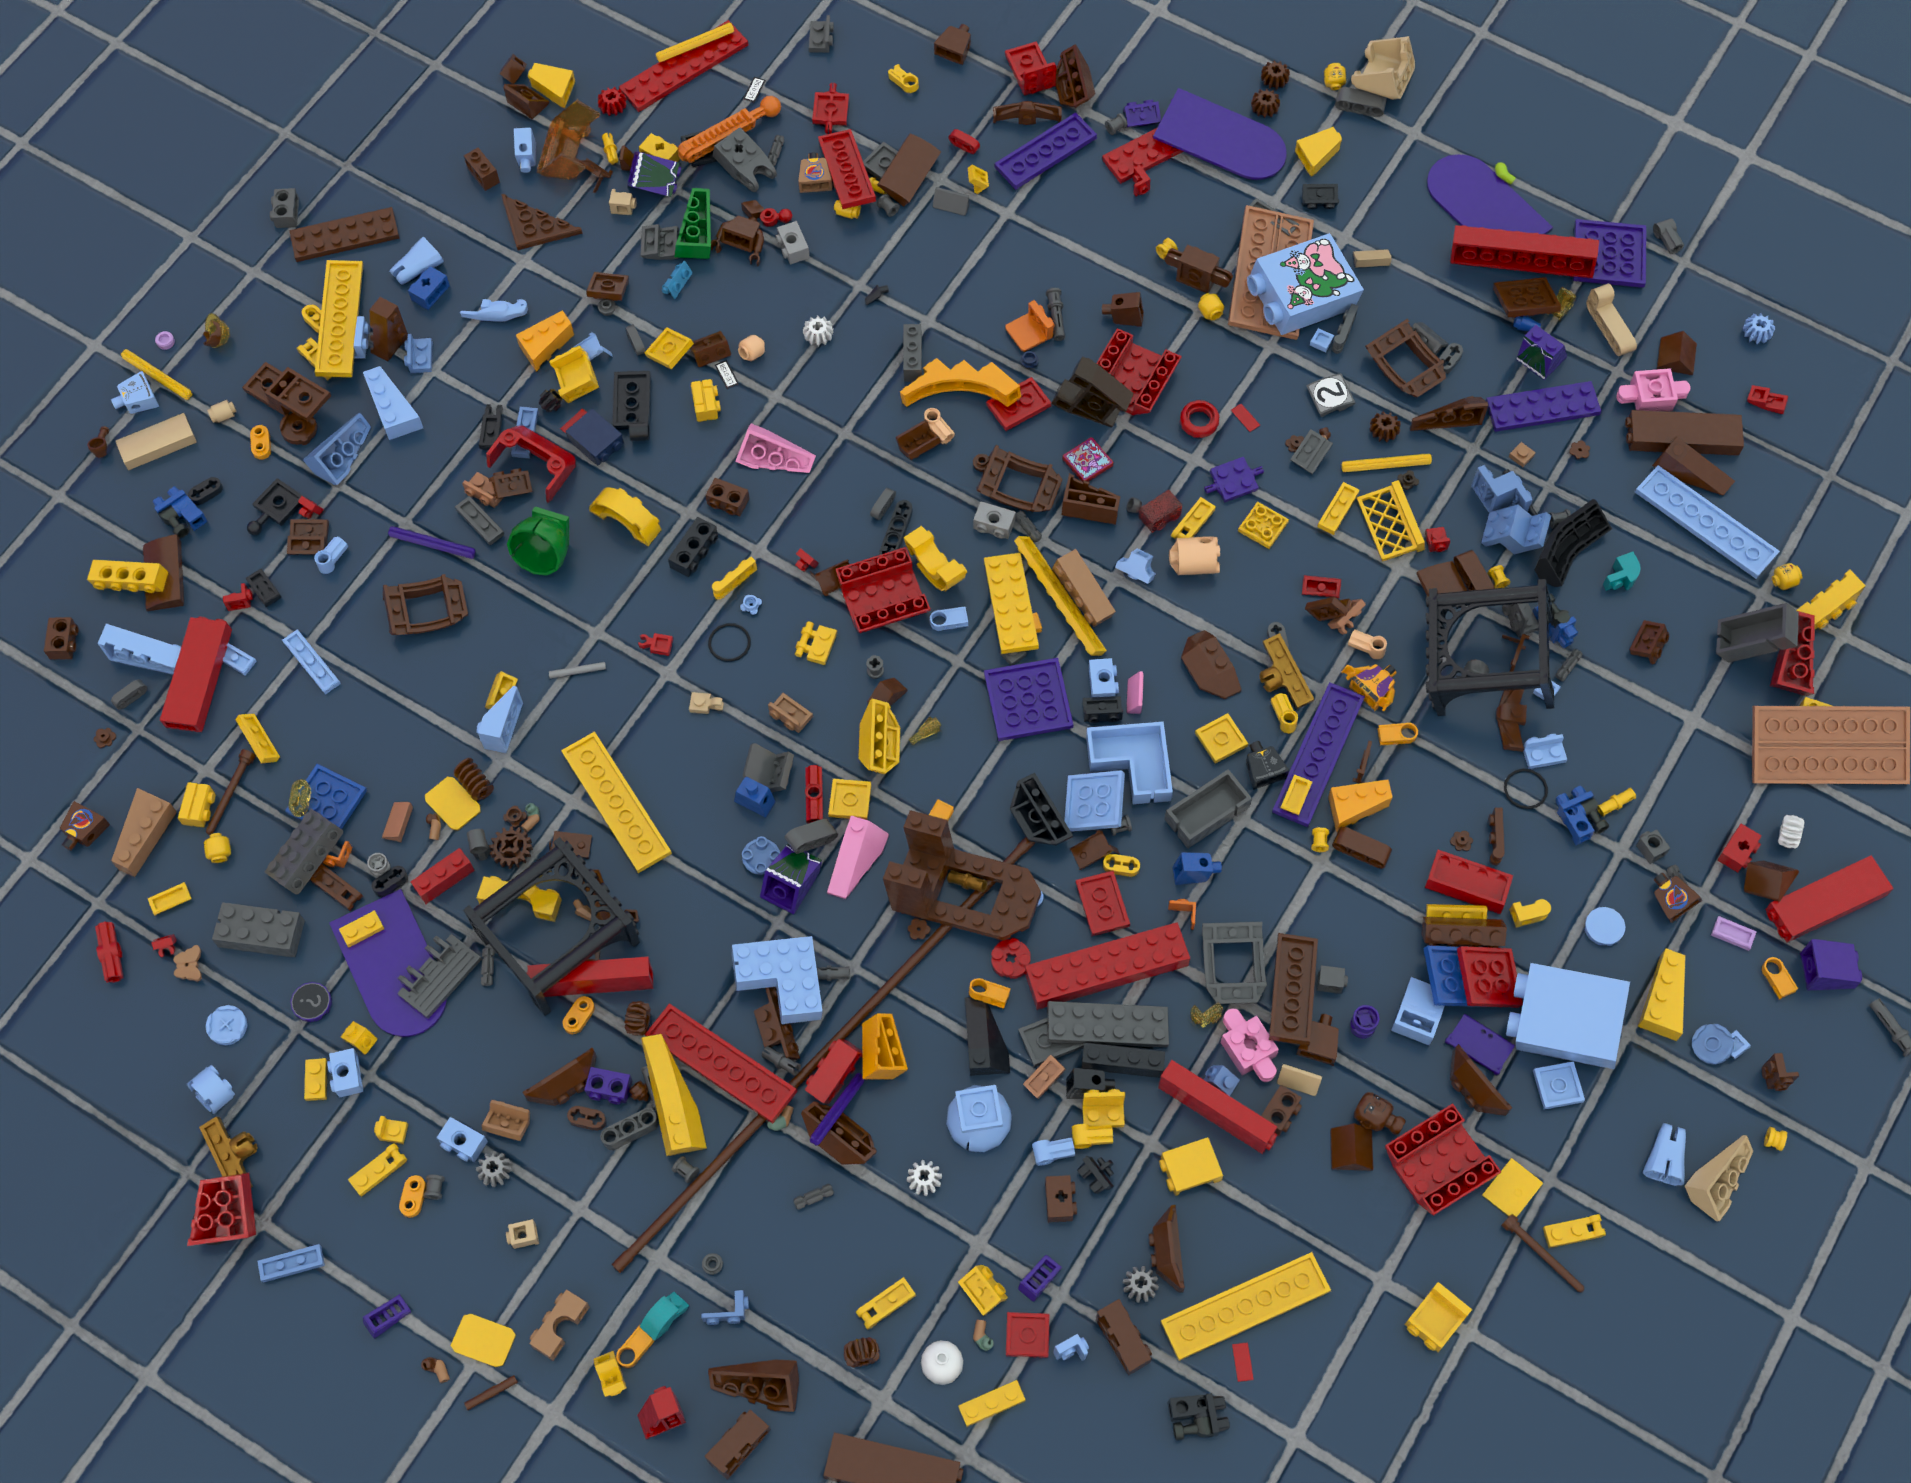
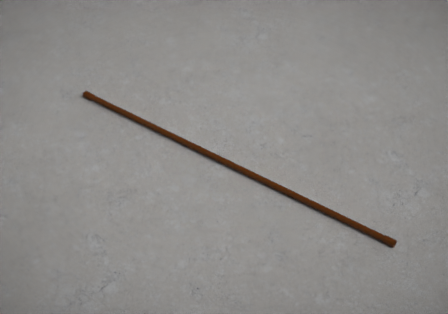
M1025 837L1003 862L1013 865L1036 842H1030ZM986 880V890L984 892L975 890L959 907L971 909L996 882ZM942 924L799 1071L789 1084L797 1089L816 1070L820 1060L823 1057H827L830 1052L828 1049L832 1042L838 1039L844 1040L953 927ZM758 1114L611 1265L621 1273L647 1243L759 1129L766 1119Z

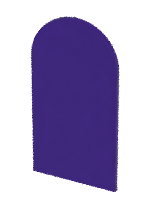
M1180 88L1177 89L1153 136L1158 141L1241 177L1253 180L1266 179L1277 174L1285 165L1287 156L1286 146L1282 138L1273 129Z
M1460 154L1450 155L1438 160L1429 171L1427 187L1431 197L1461 226L1547 234L1553 229L1539 213L1506 182L1499 178L1490 167L1475 157Z
M401 889L329 922L370 1016L380 1029L393 1036L410 1037L424 1033L438 1022L445 1010L447 999L427 1019L397 994L402 988H405L408 992L411 991L397 979L400 975L406 977L412 984L417 980L407 972L406 968L409 965L425 976L419 969L429 958L433 959V956L424 949L427 946L426 941ZM375 910L384 930L348 947L339 929Z

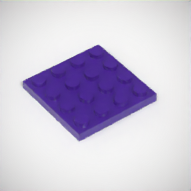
M1575 220L1574 237L1599 240V248L1593 278L1573 276V281L1645 287L1646 225Z
M1058 658L984 670L998 741L1073 728V720Z

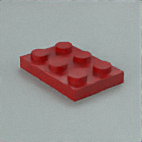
M1032 377L1018 384L1020 385L1021 398L1009 407L994 398L986 401V406L1005 431L1051 407V401Z
M1114 871L1075 881L1092 936L1130 927V921Z

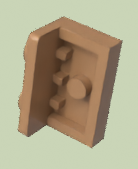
M784 693L774 703L770 702L768 704L770 716L775 720L779 719L784 722V725L791 731L795 730L799 733L813 717V713Z
M491 1100L490 1111L482 1124V1131L521 1141L530 1124V1111L523 1107Z

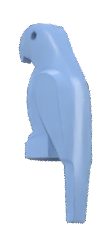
M483 299L481 310L478 312L460 311L462 317L481 321L507 322L510 319L526 315L528 306L527 302L523 299L517 300L515 304L506 301L491 302V300Z

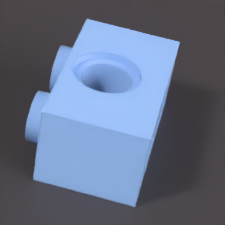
M1112 658L1089 660L1091 697H1114L1115 694H1118V682H1114V677L1117 676L1116 665L1112 664ZM1105 678V679H1107L1108 681H1107V682H1102V681H1100V679Z
M354 1048L330 1053V1061H327V1066L333 1076V1080H330L332 1092H335L339 1098L364 1092L358 1054ZM349 1070L346 1076L340 1077L342 1071Z
M451 1117L437 1136L438 1141L441 1143V1148L448 1152L453 1150L458 1153L457 1156L466 1162L471 1160L474 1163L488 1142L484 1135ZM460 1138H466L464 1144L457 1145V1141Z

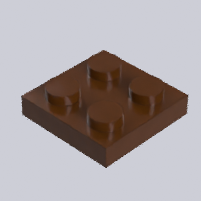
M594 272L586 291L587 297L622 301L629 283V276Z

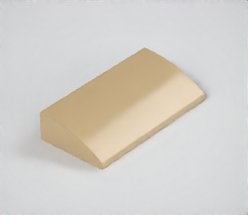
M185 413L116 440L119 452L128 470L197 443Z

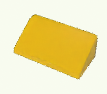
M502 671L499 672L493 682L485 708L491 709L513 686H516L518 679Z

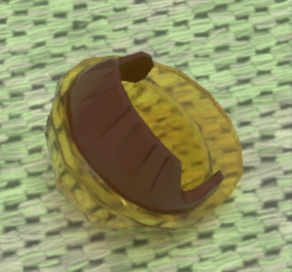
M210 313L206 318L203 335L207 341L203 344L219 348L229 340L230 329L214 313Z

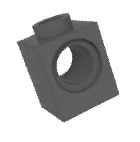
M1657 829L1651 833L1649 831L1643 833L1636 845L1649 864L1666 856L1670 850L1669 845ZM1648 843H1653L1656 848L1651 847Z
M1321 965L1318 973L1317 991L1341 994L1343 987L1346 988L1348 983L1345 968Z

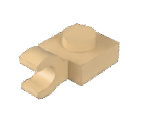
M692 692L689 711L690 713L709 714V709L723 710L724 703L722 698H712L711 694Z

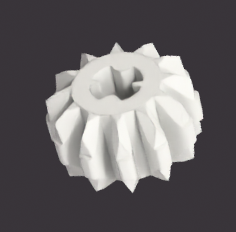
M819 316L816 319L810 317V321H805L803 334L805 340L810 341L811 345L816 343L819 347L820 343L826 345L827 341H831L833 328L831 322L827 321L825 317L822 319Z
M1786 815L1782 821L1778 843L1787 848H1797L1802 837L1804 820L1798 816Z
M921 1160V1166L914 1163V1169L908 1170V1174L911 1175L907 1177V1182L911 1183L909 1188L911 1190L917 1188V1195L921 1193V1190L924 1191V1196L928 1195V1190L935 1193L934 1186L940 1187L941 1182L938 1180L942 1179V1174L937 1173L939 1171L938 1166L932 1168V1161L925 1165V1161ZM921 1175H925V1177L928 1175V1180L924 1181L923 1179L921 1181Z

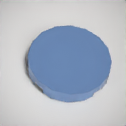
M1706 1024L1694 1033L1692 1048L1695 1055L1701 1061L1716 1065L1730 1058L1734 1049V1041L1731 1033L1725 1027L1719 1024Z

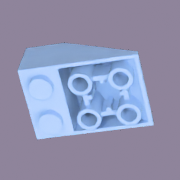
M1413 977L1410 978L1391 1029L1393 1032L1426 1045H1430L1444 1009L1442 1005H1434L1430 984Z

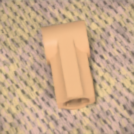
M929 408L925 411L924 420L928 422L930 430L939 436L942 444L950 442L955 433L941 418L939 410Z
M1354 629L1348 645L1369 653L1373 659H1381L1385 655L1387 641L1382 636L1373 637Z

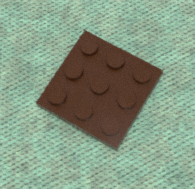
M1546 277L1494 283L1493 289L1507 317L1516 318L1518 316L1552 314L1561 311V304Z

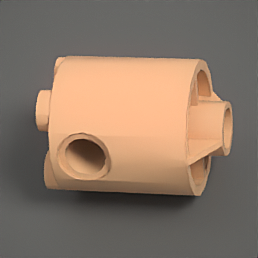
M1217 537L1176 538L1175 544L1169 550V563L1177 575L1215 574L1220 572V565L1217 562V557H1220V546L1218 545Z

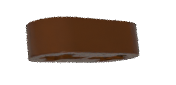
M574 1106L567 1113L569 1122L577 1127L599 1131L606 1125V1117L599 1110ZM580 1112V1115L585 1117V1119L579 1117L576 1121L572 1115ZM599 1116L601 1122H597L596 1125H594L592 1120H589V1118L596 1119Z

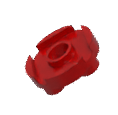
M1016 938L999 942L992 950L991 964L994 971L999 976L1009 977L1010 979H1016L1025 974V966L1029 965L1031 961L1028 947ZM1008 955L1015 956L1014 963L1006 961Z

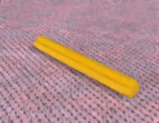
M727 23L656 53V58L659 62L665 61L733 33L734 28L731 23Z
M128 349L121 353L124 360L185 400H189L192 397L191 390Z
M1431 454L1343 461L1341 468L1343 472L1428 465L1431 464L1432 457Z

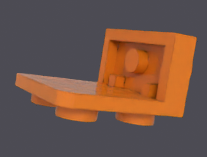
M1035 300L1028 303L1027 314L1005 326L1006 331L1022 352H1026L1053 338L1054 322L1050 317L1046 316L1043 307L1038 305Z

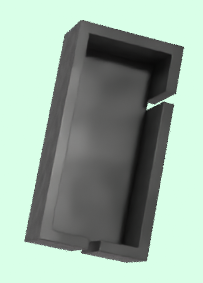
M1784 603L1719 619L1717 635L1721 638H1717L1716 654L1729 663L1776 652L1778 648L1784 650L1797 647L1799 612L1789 604Z
M1228 769L1167 809L1165 821L1174 832L1178 831L1177 836L1187 848H1190L1232 820L1234 815L1238 816L1250 808L1252 798Z
M222 902L218 915L220 923H216L212 940L219 948L295 958L305 920L299 912L282 910L280 913L277 909Z

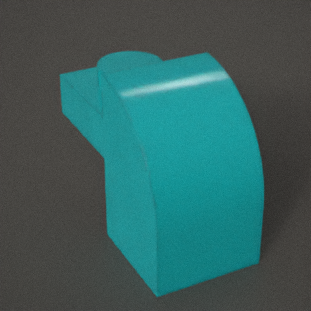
M1634 552L1615 559L1612 567L1616 573L1606 577L1603 583L1605 590H1616L1624 586L1627 591L1633 587L1641 569Z
M675 1292L667 1297L663 1296L646 1314L640 1328L655 1341L668 1331L673 1320L687 1311L689 1305Z

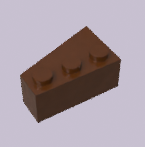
M1069 473L1061 515L1116 525L1120 496L1101 487L1097 489L1089 485L1090 482L1085 480L1082 482L1075 479L1074 475Z
M1120 1299L1097 1311L1096 1322L1128 1376L1151 1362L1150 1356L1152 1352L1147 1344H1143L1139 1330L1131 1322L1130 1316Z
M749 1410L747 1413L743 1412L738 1417L737 1423L732 1428H729L722 1436V1439L704 1456L707 1462L726 1480L732 1476L771 1430L752 1410Z

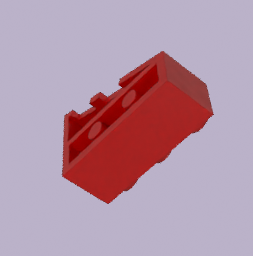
M838 1039L833 1041L828 1049L830 1052L827 1057H823L818 1063L817 1068L819 1069L815 1075L812 1074L806 1081L807 1087L805 1091L824 1104H829L844 1085L843 1082L848 1074H852L855 1071L854 1065L860 1057L863 1058L862 1050L848 1040Z
M666 1386L654 1390V1394L649 1396L637 1415L646 1439L686 1423L676 1395L671 1387L666 1388Z

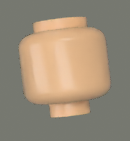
M750 335L740 341L739 355L747 361H753L764 354L765 343L758 336Z

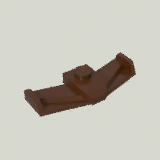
M1032 101L993 107V123L1013 118H1019V124L1025 125L1036 124V118L1055 120L1060 123L1062 107Z
M1524 689L1504 691L1500 704L1496 709V719L1504 750L1524 751L1519 725L1525 726L1527 705L1520 704Z

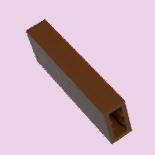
M1631 410L1629 417H1626L1625 427L1628 428L1626 443L1629 444V451L1663 452L1676 436L1699 454L1739 456L1744 447L1742 415Z
M834 1432L823 1476L824 1479L840 1483H957V1481L961 1482L964 1469L960 1468V1462Z

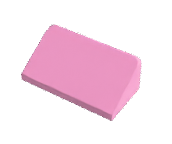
M1141 671L1128 679L1126 712L1130 714H1140L1142 711L1143 672Z

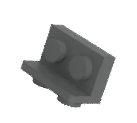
M827 15L826 21L810 22L809 52L829 53L830 46H833V35H830V33L834 32V22L830 21V15Z

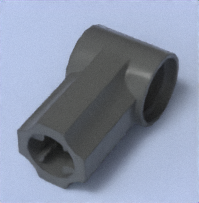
M1672 218L1653 225L1654 235L1656 238L1662 239L1669 253L1675 254L1683 249L1684 243L1676 232V223Z
M473 829L468 831L467 838L470 852L480 860L487 859L491 850L484 830Z

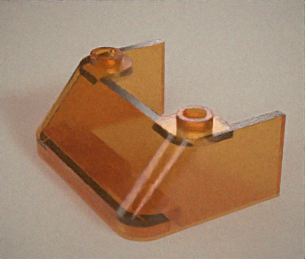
M577 99L557 115L549 126L537 173L546 177L568 180L576 178L586 168L585 165L575 160L580 140L584 136L587 137L591 131L590 124L601 113Z

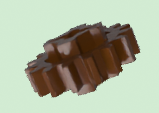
M510 826L509 831L502 828L503 833L496 832L497 838H491L493 843L489 845L491 857L494 858L496 864L500 862L503 868L506 864H508L509 869H512L513 864L520 867L519 862L526 863L525 857H531L529 851L533 850L532 841L528 837L527 832L522 833L519 827L516 831H514L513 826Z

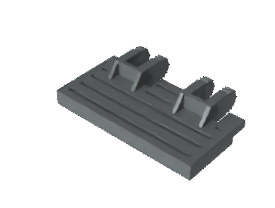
M452 934L446 939V942L438 936L433 938L434 942L444 949L441 954L429 945L424 948L438 960L436 962L429 958L422 965L419 971L425 976L409 965L406 970L417 979L414 984L402 975L397 978L411 990L408 992L405 988H402L397 994L427 1019L433 1015L482 960L477 953Z

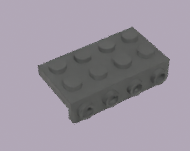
M311 808L304 815L298 827L293 830L285 845L280 848L274 860L269 863L265 873L294 894H299L342 836L343 830Z

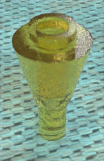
M929 716L918 732L908 740L914 745L922 738L924 739L940 732L939 727L942 725L936 717L931 718Z

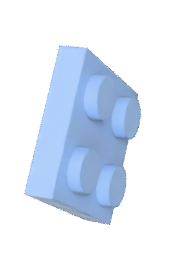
M1574 1061L1535 1068L1533 1070L1544 1110L1583 1103L1585 1101Z

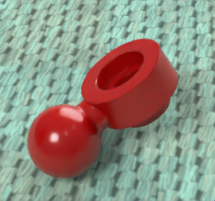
M767 208L761 212L760 218L764 226L771 227L777 224L778 220L783 223L790 222L792 220V212L789 209H782L777 213L776 210Z

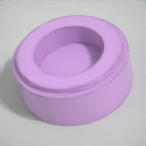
M164 331L156 336L155 342L160 349L167 350L173 347L175 339L170 332Z

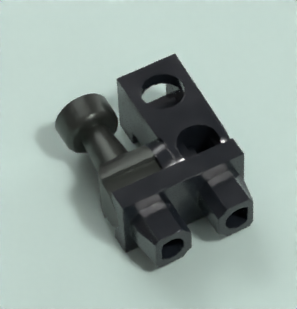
M1210 1393L1170 1398L1168 1401L1171 1422L1186 1418H1193L1194 1421L1193 1424L1185 1426L1181 1422L1173 1423L1175 1440H1183L1184 1435L1197 1434L1203 1438L1214 1437L1230 1428L1228 1417L1217 1418L1216 1410L1226 1408L1224 1396H1213Z

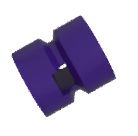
M1369 1005L1358 1007L1350 1021L1352 1034L1361 1039L1371 1037L1380 1020L1378 1011Z

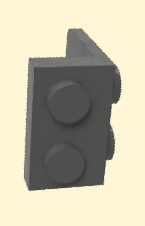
M753 743L749 748L743 777H749L768 787L771 793L785 790L788 785L794 754L788 751L776 755L762 746Z

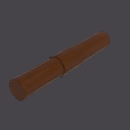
M515 1375L464 1403L466 1409L470 1410L518 1383Z

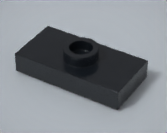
M262 569L245 578L265 607L282 598Z

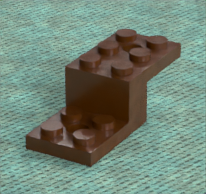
M267 362L242 387L246 393L285 416L291 411L307 422L331 397L329 391L291 368L287 367L281 372ZM272 382L270 387H264L266 383ZM303 396H309L308 400L301 401Z

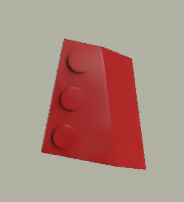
M249 1173L200 1180L195 1203L196 1210L194 1219H192V1230L187 1246L249 1238L256 1235Z

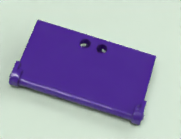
M1465 1013L1453 1032L1445 1039V1043L1450 1044L1454 1048L1459 1044L1471 1059L1492 1071L1496 1076L1500 1074L1503 1064L1515 1047L1514 1044Z

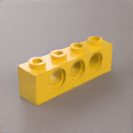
M93 560L87 580L98 590L108 588L115 591L123 589L131 592H138L139 590L155 593L163 592L168 571L161 564Z

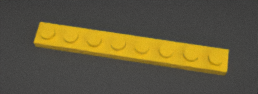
M1018 536L1014 542L1018 546L1019 552L1024 555L1027 564L1035 571L1037 579L1043 583L1046 592L1053 598L1056 607L1065 616L1066 622L1072 626L1075 635L1084 644L1085 650L1091 656H1102L1107 650L1030 537Z

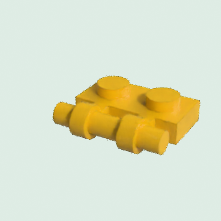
M808 621L801 631L800 641L796 644L795 656L802 657L803 652L808 653V661L825 665L837 636V630L819 625L817 631L812 630L814 623ZM809 638L814 639L811 646L807 645Z

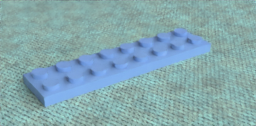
M1659 465L1635 491L1640 497L1755 579L1759 577L1780 552Z

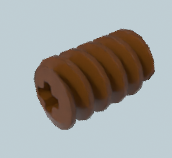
M466 758L456 766L454 776L458 778V781L466 789L467 793L471 795L473 800H482L493 792L494 786L490 785V781L486 779L484 774H481L482 770L477 769L478 765L473 763V759Z

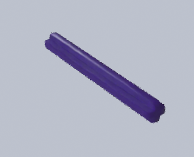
M391 526L388 531L390 537L473 559L476 554L474 548Z
M861 1073L855 1074L811 1135L810 1142L815 1146L822 1142L864 1083L865 1079H863Z

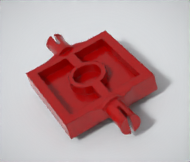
M830 83L828 92H815L812 122L813 124L826 125V134H828V129L829 134L832 133V125L847 126L849 94L836 92V83Z

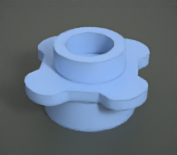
M746 595L740 608L742 611H748L752 615L757 614V609L762 604V600L754 595Z

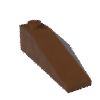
M1473 396L1460 399L1412 418L1410 431L1482 425L1488 408V402L1482 397Z

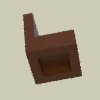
M512 54L502 67L500 75L514 84L525 70L527 64Z

